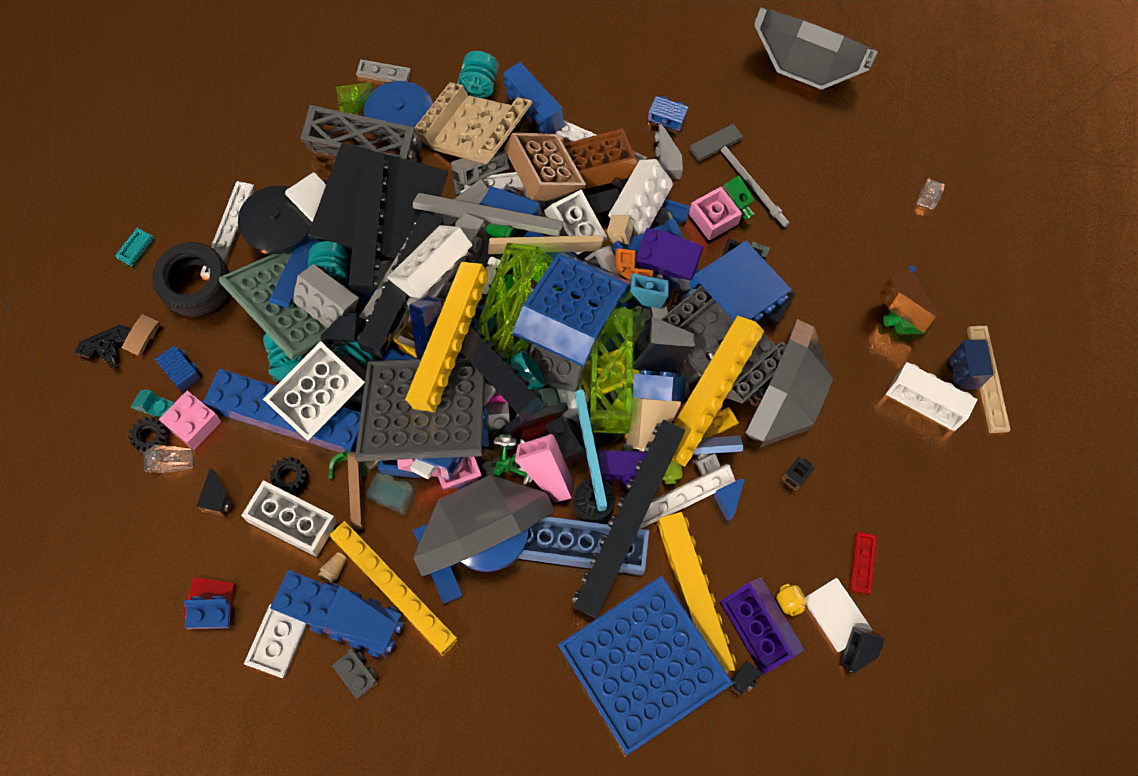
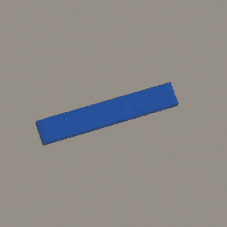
M307 238L302 245L294 249L269 302L289 308L293 299L297 277L308 267L309 249L320 241Z

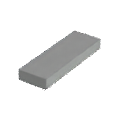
M360 59L356 74L357 77L383 82H408L411 68Z

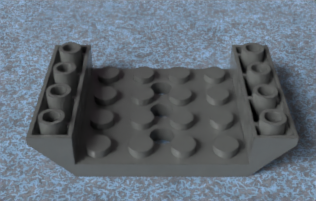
M702 285L660 319L694 334L695 348L685 359L701 375H703L710 363V360L706 358V354L712 353L715 355L719 348V343L723 341L734 322ZM762 334L761 339L753 349L751 356L742 368L726 398L743 404L773 377L787 345L780 342L776 346Z

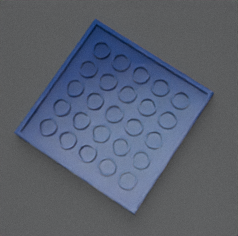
M660 576L558 644L626 756L734 684L663 576Z

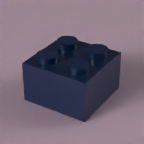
M986 340L963 341L950 355L949 362L954 372L953 382L959 390L980 389L993 376Z

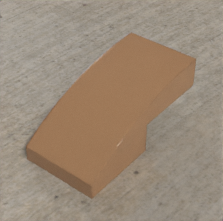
M142 314L129 332L122 348L142 356L149 339L154 338L160 321Z

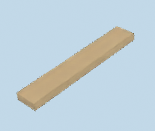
M601 235L490 238L488 254L589 252L601 249L603 238Z
M969 326L967 328L969 340H986L993 370V376L980 388L989 433L1009 432L1010 425L988 327Z

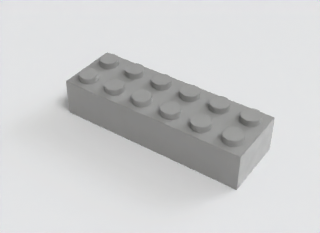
M463 213L462 217L456 221L455 227H460L471 242L472 246L468 249V253L455 262V266L451 270L446 271L442 275V279L428 289L429 292L421 298L409 296L407 300V306L411 314L428 321L429 329L434 330L436 324L431 319L443 308L461 262H465L466 256L479 260L489 237L486 234L484 220L467 213Z

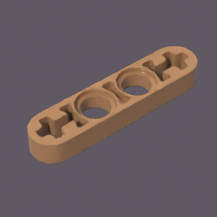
M348 452L351 528L353 530H363L364 511L361 461L356 462V452Z

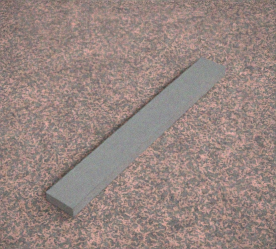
M418 193L413 201V208L456 217H462L463 213H467L484 220L486 223L511 225L512 228L552 236H559L563 227V221L422 193Z

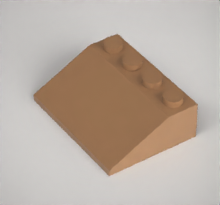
M511 133L504 150L531 200L548 201L585 188L586 184L558 134Z

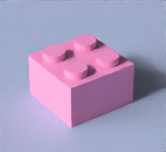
M722 187L692 202L689 215L708 240L738 225L742 215L741 211Z
M188 391L159 418L168 430L193 450L222 422L216 413Z

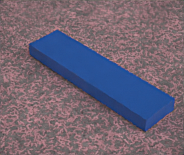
M426 525L413 530L418 543ZM450 566L431 573L443 605L463 597Z

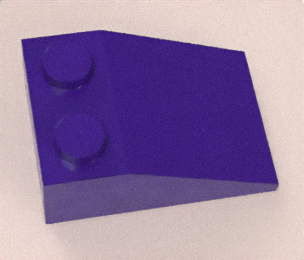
M646 228L635 263L639 269L653 270L655 274L691 281L704 247L662 230Z

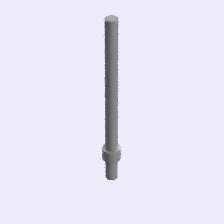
M724 146L721 152L768 207L773 218H777L784 228L787 227L790 222L782 214L783 211L779 206H775L731 151Z

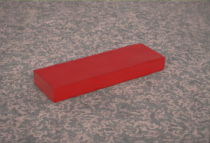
M856 532L849 591L867 595L872 593L877 535Z

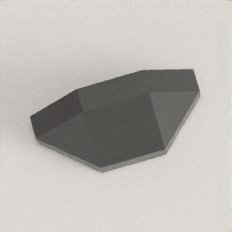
M764 7L760 8L754 23L776 71L821 90L870 70L878 51L844 35Z
M798 319L790 331L789 342L771 382L745 431L750 438L762 441L760 447L810 430L815 424L834 379L815 327Z
M487 475L437 500L414 552L413 559L421 576H425L469 559L525 531L555 512L547 493L493 475Z

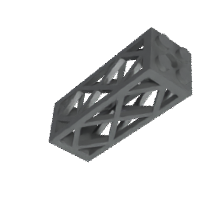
M313 105L309 106L300 138L310 152L336 157L341 146L340 142L352 138L359 143L355 145L356 147L382 152L413 162H417L416 154L421 149V141L415 127ZM324 124L337 127L327 131H322ZM345 130L349 133L334 139L329 137V135ZM372 134L381 137L368 141L363 135ZM387 140L394 143L379 149L373 146ZM397 148L401 150L399 155L386 153Z

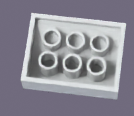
M320 341L263 400L309 441L365 382Z

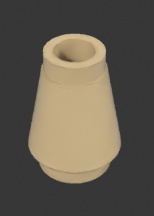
M337 552L319 569L320 573L318 576L329 584L337 581L347 558Z

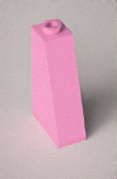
M551 434L518 445L515 461L547 493L553 502L570 499L572 497L574 481L555 437Z

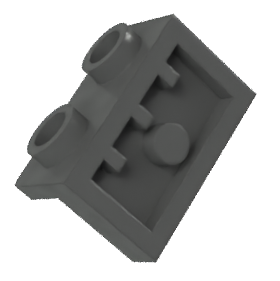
M350 648L347 650L348 653L335 662L332 667L358 700L378 684L375 680L378 675L371 666L366 668L363 664L365 658L359 650L354 652Z

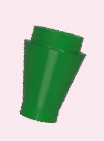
M489 223L486 227V234L494 238L515 237V229L511 225Z

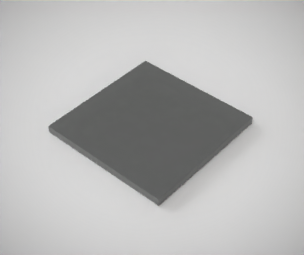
M457 357L455 366L449 375L448 384L442 393L440 404L435 412L413 409L405 400L421 359L368 361L355 453L356 462L482 456L485 377L466 357Z

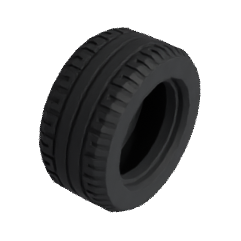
M197 242L181 243L164 252L156 262L152 274L153 287L165 305L176 314L187 317L203 316L216 310L226 300L229 292L219 282V278L230 273L221 256L212 247ZM201 265L210 268L209 281L198 292L180 294L175 291L176 278L187 267Z

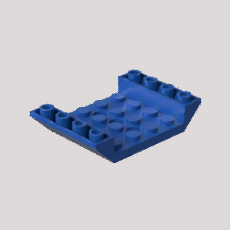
M558 253L523 305L512 334L584 367L592 354L596 339L622 297L625 298L629 292L630 281L567 253ZM560 287L563 290L555 291L553 288ZM578 295L580 299H573L571 296ZM596 303L598 307H591L589 304Z

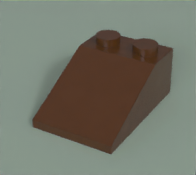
M910 269L890 276L879 293L881 301L887 305L888 309L924 333L929 330L939 317L938 312Z

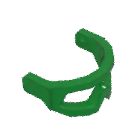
M338 453L332 459L329 465V479H333L336 466L342 461L348 460V453ZM361 461L362 477L366 478V465Z

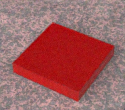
M193 577L188 600L195 596L204 597V600L212 599L213 596H224L225 599L232 602L236 584ZM187 607L185 608V611H184V615H183V618H184V619H186V609H187Z

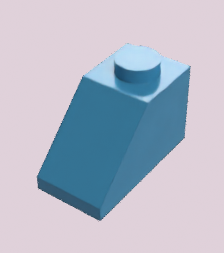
M632 273L630 292L642 305L661 309L668 298V281Z

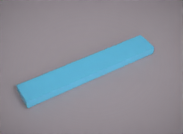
M577 390L575 399L597 509L604 511L607 508V502L584 390Z

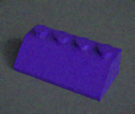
M762 578L747 583L720 601L763 674L805 651Z

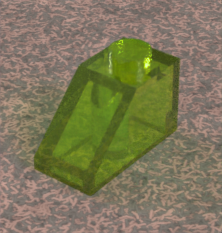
M371 82L336 87L340 111L350 114L359 112L365 106L368 96L373 92Z

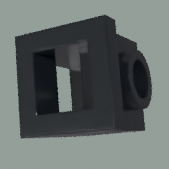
M798 456L781 480L798 491L815 468L812 467L808 460L801 459Z
M745 661L731 680L734 684L731 685V689L737 695L742 696L746 690L750 692L757 683L754 679L758 680L764 674L751 663Z

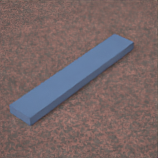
M741 436L702 438L692 455L743 451ZM624 444V451L643 452L639 451V449H633L632 445Z

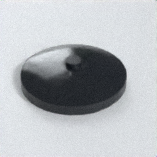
M265 187L249 196L241 206L238 214V227L243 239L253 249L266 254H283L296 249L307 240L312 221L285 194L286 190L290 187Z

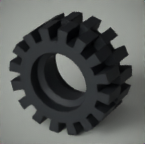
M143 417L144 421L138 419L137 422L139 424L133 423L131 426L134 429H129L131 434L128 435L130 444L141 454L151 455V452L157 454L158 449L162 451L163 448L161 446H166L168 443L165 440H169L167 435L169 432L158 419L155 420L154 417H150V419ZM154 430L156 432V436L152 441H142V435L146 431Z
M290 456L289 459L283 457L281 462L277 460V465H272L273 471L270 470V481L272 484L293 495V492L296 494L300 493L299 489L303 490L305 488L304 484L308 483L307 478H309L304 464L299 459H294ZM288 469H293L297 473L295 480L290 483L284 482L282 474Z

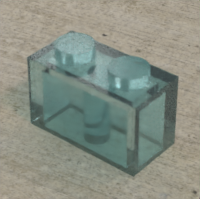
M377 473L366 495L369 500L405 515L415 492L412 485L408 482L401 481L400 483L395 481L391 475Z

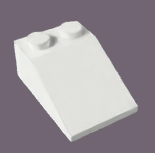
M582 190L550 205L544 210L548 218L563 221L560 236L601 235L603 241L608 239Z

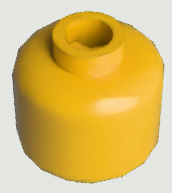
M790 584L780 587V592L777 594L776 599L782 611L791 616L802 613L806 609L807 599L801 588Z

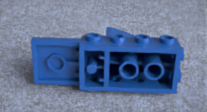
M288 570L270 607L273 611L311 626L310 630L318 634H322V632L330 634L329 638L338 642L345 640L349 642L348 646L360 650L361 647L367 649L368 654L377 658L380 655L387 657L388 653L392 652L396 642L394 639L397 633L401 632L404 625V618L399 614L400 610L395 607L380 606L381 602L369 598L368 601L362 599L361 594L352 590L349 592L338 584L331 583V586L325 583L322 584Z

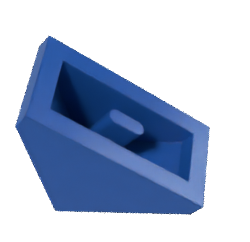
M744 479L728 484L716 490L714 494L715 500L728 521H731L734 517Z

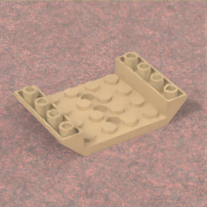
M450 82L415 126V130L419 135V139L432 150L487 164L526 113L532 101L517 97L512 105L473 97L467 94L463 85Z

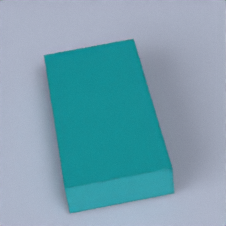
M136 228L115 257L132 267L153 241L154 237Z

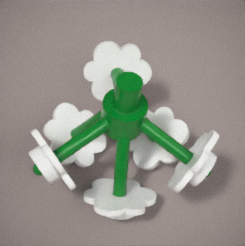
M508 434L496 437L494 443L501 444V457L493 459L492 462H485L482 465L483 469L486 470V474L500 476L502 473H507L510 470L513 475L525 476L524 486L527 482L531 483L532 478L515 461L516 454L511 459L506 456L507 449H513L516 439L511 438L512 436Z

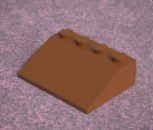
M623 128L563 144L586 184L585 188L580 190L612 183L615 177L619 180L628 179L637 166L635 154Z

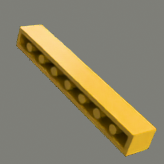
M461 262L405 399L413 409L435 412L441 402V396L448 384L449 375L455 366V360L462 348V342L468 333L470 322L475 315V309L482 297L485 284L489 279V274L482 264Z
M738 315L674 423V425L686 431L672 461L685 467L691 459L703 435L711 425L714 416L722 406L728 392L732 389L735 380L762 337L764 330L755 321Z
M682 512L659 518L657 526L686 613L690 615L692 622L726 673H732L735 670L736 660L734 655L729 652L728 636L722 632V619L719 613L716 614L714 608L716 605L713 594L709 593L707 588L709 581L707 575L702 573V560L700 555H696L694 537L689 535L688 519L683 517Z
M345 521L329 534L339 548L442 656L458 643L457 638Z

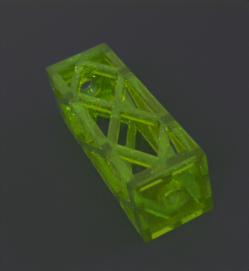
M507 242L476 329L478 328L485 336L483 339L485 342L489 340L496 347L494 352L497 354L500 351L507 359L506 362L510 364L511 357L518 351L526 352L529 342L522 338L514 345V335L512 332L522 307L530 296L531 279L537 274L539 283L554 259L537 246ZM513 267L514 285L506 292L504 275ZM497 292V303L491 308ZM497 312V331L489 339L487 321Z
M624 307L614 309L593 346L591 354L589 416L592 432L629 433L632 419V309ZM604 333H607L606 336H605V337L603 338V340L601 341L600 339H601V337L603 336V334H604ZM615 333H620L622 335V337L625 340L623 344L620 342ZM610 337L619 349L613 358L605 348V344ZM600 351L603 353V355L609 363L607 367L601 359V357L599 356ZM621 354H622L623 356L620 358V360H619L618 363L616 364V361L619 359V357H620ZM624 361H625V378H624V376L622 375L621 371L619 370V368L622 366V364L624 363ZM597 362L603 370L602 374L599 376L598 379ZM615 374L624 386L623 390L620 389L615 379L613 378ZM607 376L606 380L603 382V384L601 385V387H599V385L602 383V381L604 380V378ZM609 383H611L618 394V398L612 406L603 394ZM598 398L601 399L602 403L604 404L607 410L602 409L601 405L597 401Z

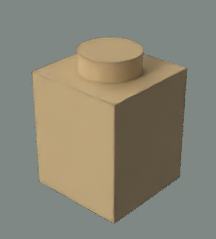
M630 215L611 216L607 229L611 244H614L616 241H619L620 244H629L634 228Z

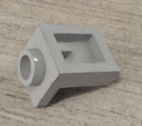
M715 453L696 454L697 457L692 459L697 464L701 476L720 467Z

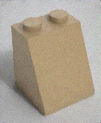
M630 397L627 444L632 445L633 449L644 451L648 441L653 442L656 436L652 434L656 424H661L663 419L672 423L681 402Z

